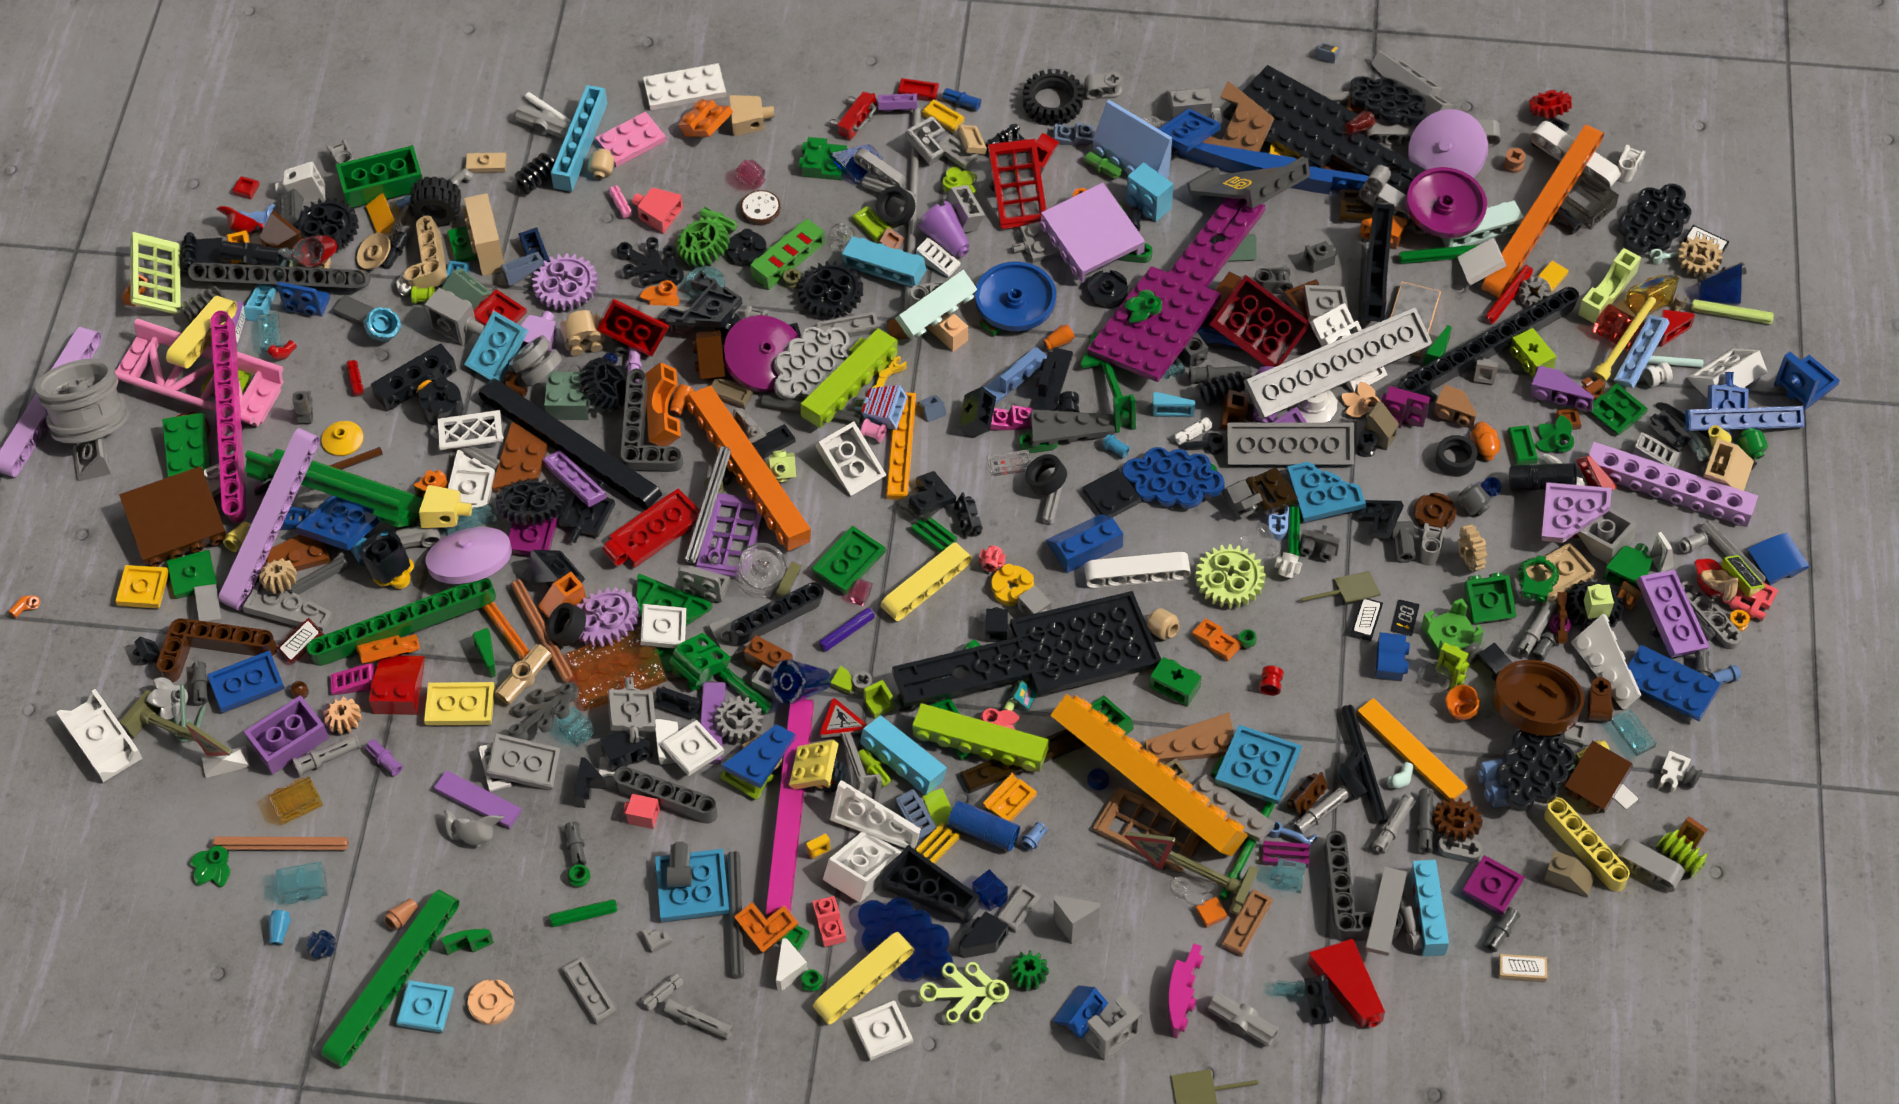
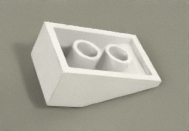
M855 422L841 428L815 445L827 467L850 496L886 476Z
M861 832L829 859L823 880L852 899L861 902L873 892L880 883L882 875L902 852L882 839Z

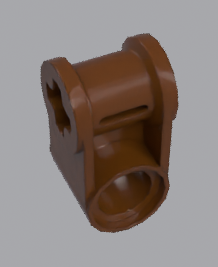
M1596 678L1593 680L1588 691L1587 719L1611 722L1613 713L1611 683L1605 678Z

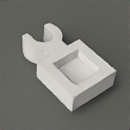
M1669 751L1661 773L1665 775L1661 777L1659 787L1662 788L1665 782H1669L1672 784L1671 792H1674L1678 785V780H1683L1691 759Z

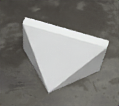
M246 746L232 749L230 755L202 757L206 778L250 767Z

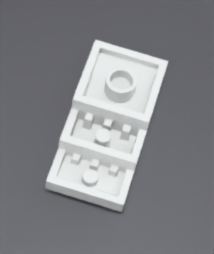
M1345 303L1309 321L1322 347L1362 330L1359 322L1353 321ZM1383 366L1346 382V384L1354 393L1357 392L1359 382L1371 385L1387 376V373Z

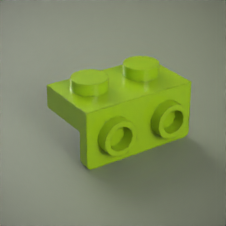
M1444 643L1440 650L1436 672L1453 679L1450 688L1452 689L1457 685H1463L1467 675L1465 673L1470 663H1467L1469 654L1460 650L1455 645Z

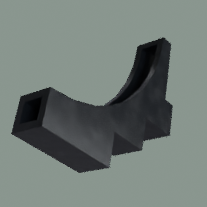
M1374 202L1363 302V320L1382 322L1385 319L1388 262L1395 206L1390 203Z

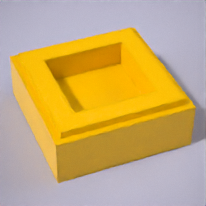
M826 833L806 843L809 858L814 859L831 850L830 839Z

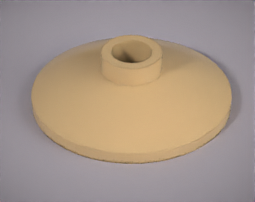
M374 233L368 236L359 247L357 253L358 264L366 270H371L381 265L390 251L389 238L383 233Z

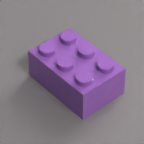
M301 695L244 731L249 745L272 775L293 762L292 758L301 757L329 739L324 724Z

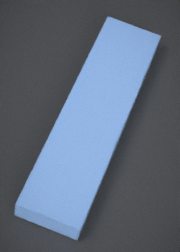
M1649 315L1613 380L1615 384L1617 383L1620 386L1629 388L1635 387L1670 323L1668 318Z

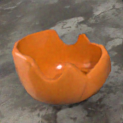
M1465 684L1457 685L1450 689L1445 698L1450 715L1457 720L1471 719L1478 714L1481 706L1476 690Z

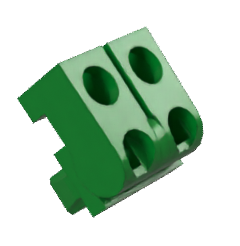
M702 632L680 643L675 648L669 663L674 666L672 673L678 678L686 677L688 679L687 687L691 691H695L701 688L704 682L711 680L712 675L717 674L720 676V673L725 668H728L731 657ZM702 642H705L707 646H701ZM717 654L721 656L722 659H716Z

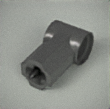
M1397 521L1391 535V540L1394 541L1396 559L1401 561V563H1409L1416 557L1413 541L1414 523L1413 521Z
M685 842L671 844L670 867L667 868L668 887H691L690 844Z

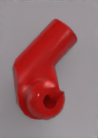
M289 340L283 347L271 345L267 353L273 359L285 360L297 348V345L292 340Z

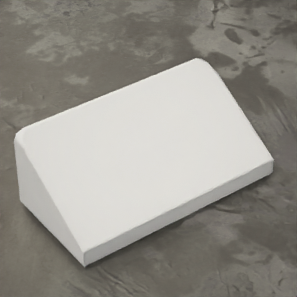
M655 719L660 765L676 763L661 747V742L678 732V723Z

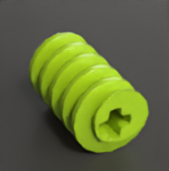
M1678 829L1668 832L1659 841L1656 849L1663 847V855L1670 853L1669 859L1672 861L1678 859L1676 863L1681 866L1685 865V873L1692 871L1691 878L1695 877L1705 865L1708 854L1705 853L1699 856L1701 848L1698 847L1692 850L1694 842L1690 841L1685 844L1686 836L1683 835L1678 838Z

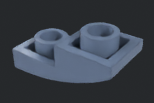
M1076 122L1074 127L1055 124L1053 128V139L1059 141L1060 145L1092 144L1095 136V126Z

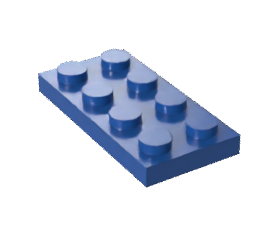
M1640 645L1627 666L1631 670L1641 694L1699 722L1721 687L1720 682L1643 645Z

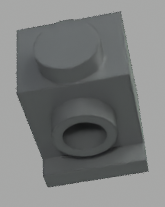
M1327 241L1313 246L1307 245L1305 246L1304 260L1314 273L1334 265L1337 251L1333 244L1329 245Z

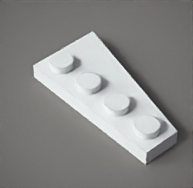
M1602 614L1571 641V644L1598 678H1605L1611 683L1612 697L1622 709H1626L1641 696V693L1631 670L1627 667L1625 656L1620 651L1616 642L1617 638L1614 631L1609 626L1607 615Z

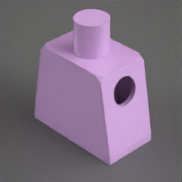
M544 311L541 317L529 315L521 326L529 330L518 351L541 335H544L550 342L548 350L554 349L558 330L556 323L553 321L554 315L551 312Z

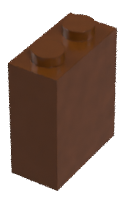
M1592 740L1565 784V790L1568 791L1567 795L1577 801L1580 798L1588 803L1586 806L1595 812L1600 810L1606 812L1633 768V763Z

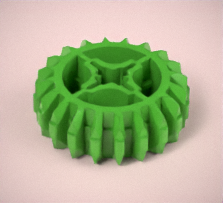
M701 217L699 221L694 220L691 225L687 224L686 229H681L682 234L677 235L676 249L682 261L689 266L693 265L698 268L701 265L705 267L708 263L712 265L714 260L719 261V256H725L724 251L728 250V244L730 243L729 235L724 225L716 220V218L712 220L708 217L705 220Z

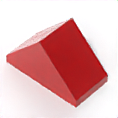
M1663 309L1661 317L1668 318L1670 323L1658 345L1662 347L1692 327L1695 315L1689 312Z

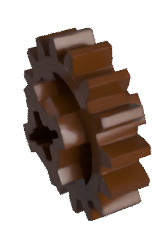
M1450 798L1449 803L1442 800L1441 805H1436L1433 814V826L1438 827V834L1445 833V839L1451 836L1454 842H1456L1457 838H1461L1465 842L1466 837L1472 840L1475 834H1479L1483 823L1481 819L1482 812H1477V806L1471 807V801L1463 803L1462 798H1459L1458 801Z

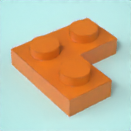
M753 902L734 916L762 953L769 950L800 924L785 905L768 919L764 917Z

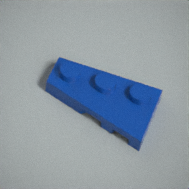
M776 724L722 764V769L761 789L795 740V733Z

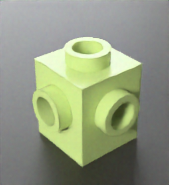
M784 450L774 451L772 455H769V461H765L778 482L788 481V478L796 477L794 453H786Z

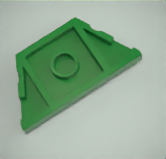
M640 573L637 575L638 587L636 598L640 608L638 611L640 614L638 619L642 620L643 604L686 608V626L713 608L711 602Z

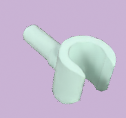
M1654 249L1651 251V257L1653 258V263L1659 265L1663 259L1678 257V252L1663 253L1660 249Z

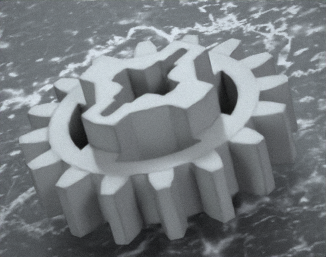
M740 696L737 697L736 701L729 697L728 704L722 701L721 708L716 710L717 731L722 730V737L728 735L730 742L733 738H737L738 743L741 742V738L749 741L750 735L756 737L757 731H761V723H763L762 709H756V702L750 704L748 697L744 701L741 700Z

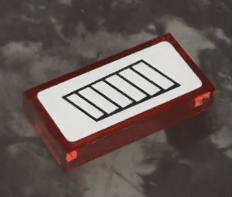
M307 618L277 649L291 664H294L308 651V643L314 638L323 636L324 633L310 618Z

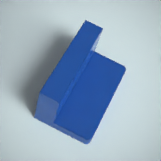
M1079 985L1053 1021L1056 1024L1066 1025L1077 1038H1084L1089 1031L1087 1021L1095 1015L1099 1017L1108 1002L1095 987Z

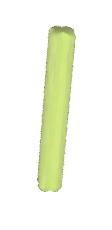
M1696 299L1693 300L1691 305L1693 312L1772 324L1774 318L1772 312Z

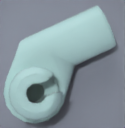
M1403 763L1401 773L1389 776L1387 778V785L1390 788L1396 789L1409 785L1413 764Z

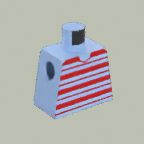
M901 385L870 388L865 400H856L855 410L862 412L865 419L868 418L875 424H885L887 428L897 430L907 395Z

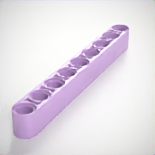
M78 327L52 369L72 361L91 359L101 343V333L88 328ZM37 393L0 449V473L16 477L48 428L46 422L48 411L40 404Z
M301 428L294 432L221 589L219 602L238 611L243 608L261 572L260 568L263 567L317 451L320 443L319 436Z

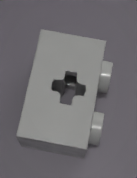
M969 186L951 187L945 201L950 202L964 233L977 231L985 214Z

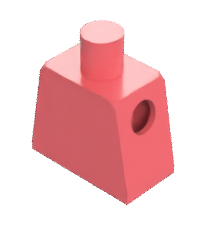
M651 188L646 196L636 193L632 200V204L638 206L640 220L662 234L666 232L683 209L682 195L657 188Z

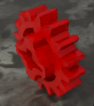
M1556 90L1545 91L1544 94L1538 93V96H1532V99L1529 100L1530 112H1532L1533 116L1538 115L1539 118L1545 116V118H1555L1558 114L1562 116L1563 112H1569V109H1572V96L1563 91L1556 92Z

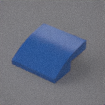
M1788 533L1776 535L1748 548V552L1766 577L1770 586L1787 576L1792 578L1810 568Z

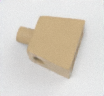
M729 96L730 106L733 111L731 116L734 136L761 131L764 129L763 119L775 118L774 106L762 107L761 97Z

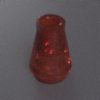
M1362 111L1354 119L1346 123L1347 132L1352 134L1354 132L1370 130L1375 125L1374 115L1369 111Z

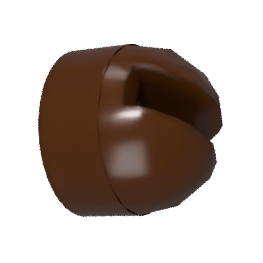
M295 681L290 687V692L294 699L300 695L305 699L309 694V689L303 681Z

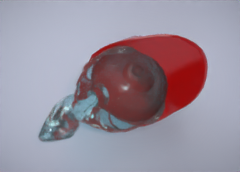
M312 236L299 240L291 250L286 247L279 249L277 252L287 261L297 260L304 266L315 267L323 265L335 253L337 244L329 236Z

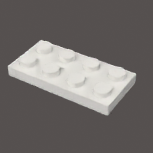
M719 63L643 77L650 111L695 103L701 99L712 100L726 97Z

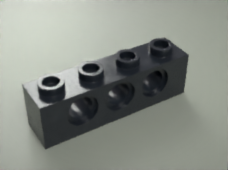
M440 343L371 383L373 394L385 410L389 411L392 408L398 407L404 401L415 397L418 394L417 388L424 381H435L441 377L451 376L457 371L455 361Z

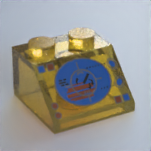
M1660 274L1654 278L1650 277L1644 283L1632 286L1627 291L1624 303L1636 316L1647 299L1654 297L1656 302L1647 314L1649 315L1672 303L1680 278L1676 275Z

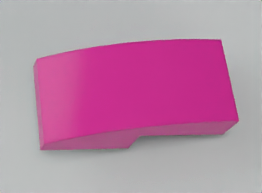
M1013 405L1010 410L994 408L990 429L1019 430L1031 428L1030 413L1032 408Z

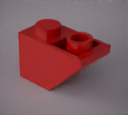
M1043 132L1036 141L1041 174L1059 144V141ZM1030 152L1024 164L1032 163Z

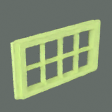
M132 232L130 238L131 304L179 315L181 308L179 243ZM139 245L153 248V256L139 253ZM157 249L172 252V261L158 258ZM139 258L153 261V270L139 267ZM157 263L172 266V274L157 271ZM139 272L153 275L154 284L139 281ZM157 276L172 280V288L157 285ZM139 286L154 289V298L139 295ZM158 291L171 293L172 302L158 299Z

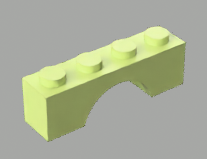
M1623 248L1614 259L1600 285L1597 288L1592 287L1582 299L1578 315L1597 324L1637 273L1641 257Z

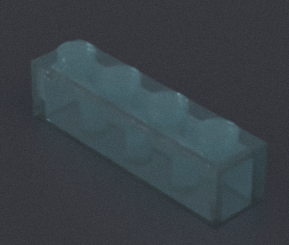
M492 503L473 508L471 516L460 515L455 527H443L445 535L497 521Z

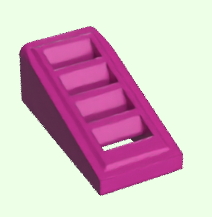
M373 663L330 674L332 695L371 690L375 674ZM350 678V684H346V679ZM337 680H342V686L338 687Z

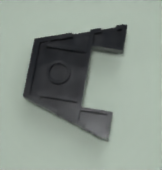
M699 271L690 282L692 288L704 291L686 312L667 307L658 317V320L667 325L722 328L743 304L742 297L725 286L721 287L715 279H709L706 277V273Z

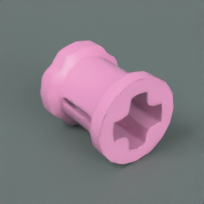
M866 418L860 432L863 437L870 436L880 443L885 437L887 425H878Z

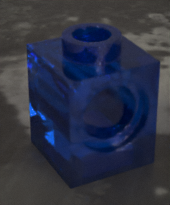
M990 869L972 882V891L980 896L981 902L990 911L995 907H1001L1007 901L1008 887Z

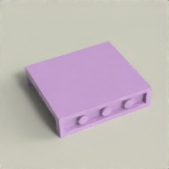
M1104 183L1041 212V229L1048 233L1052 245L1060 250L1064 262L1069 263L1075 277L1078 276L1081 282L1085 281L1086 274L1132 251L1136 255L1144 252L1145 240Z

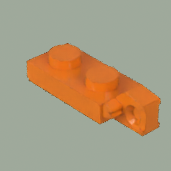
M414 634L402 638L396 635L357 645L356 649L361 663H372L378 659L395 657L401 653H411L419 650L420 647L418 637Z

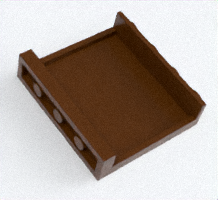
M201 466L119 494L145 566L158 567L165 561L182 557L191 552H200L205 547L220 545L225 540L226 532Z

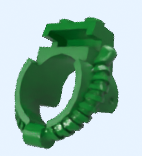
M1537 555L1536 558H1528L1518 567L1517 573L1519 580H1521L1519 585L1522 587L1521 597L1526 600L1534 599L1538 602H1547L1548 593L1553 591V587L1559 580L1558 569L1553 565L1554 563L1549 560L1547 561L1545 556ZM1535 564H1541L1549 570L1551 577L1545 581L1537 582L1528 576L1526 569Z

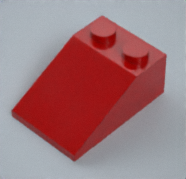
M397 655L379 660L372 680L369 698L373 714H418L425 656Z

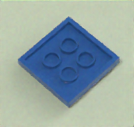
M332 495L296 526L297 534L350 550L381 521L378 520L376 515H373L374 509Z

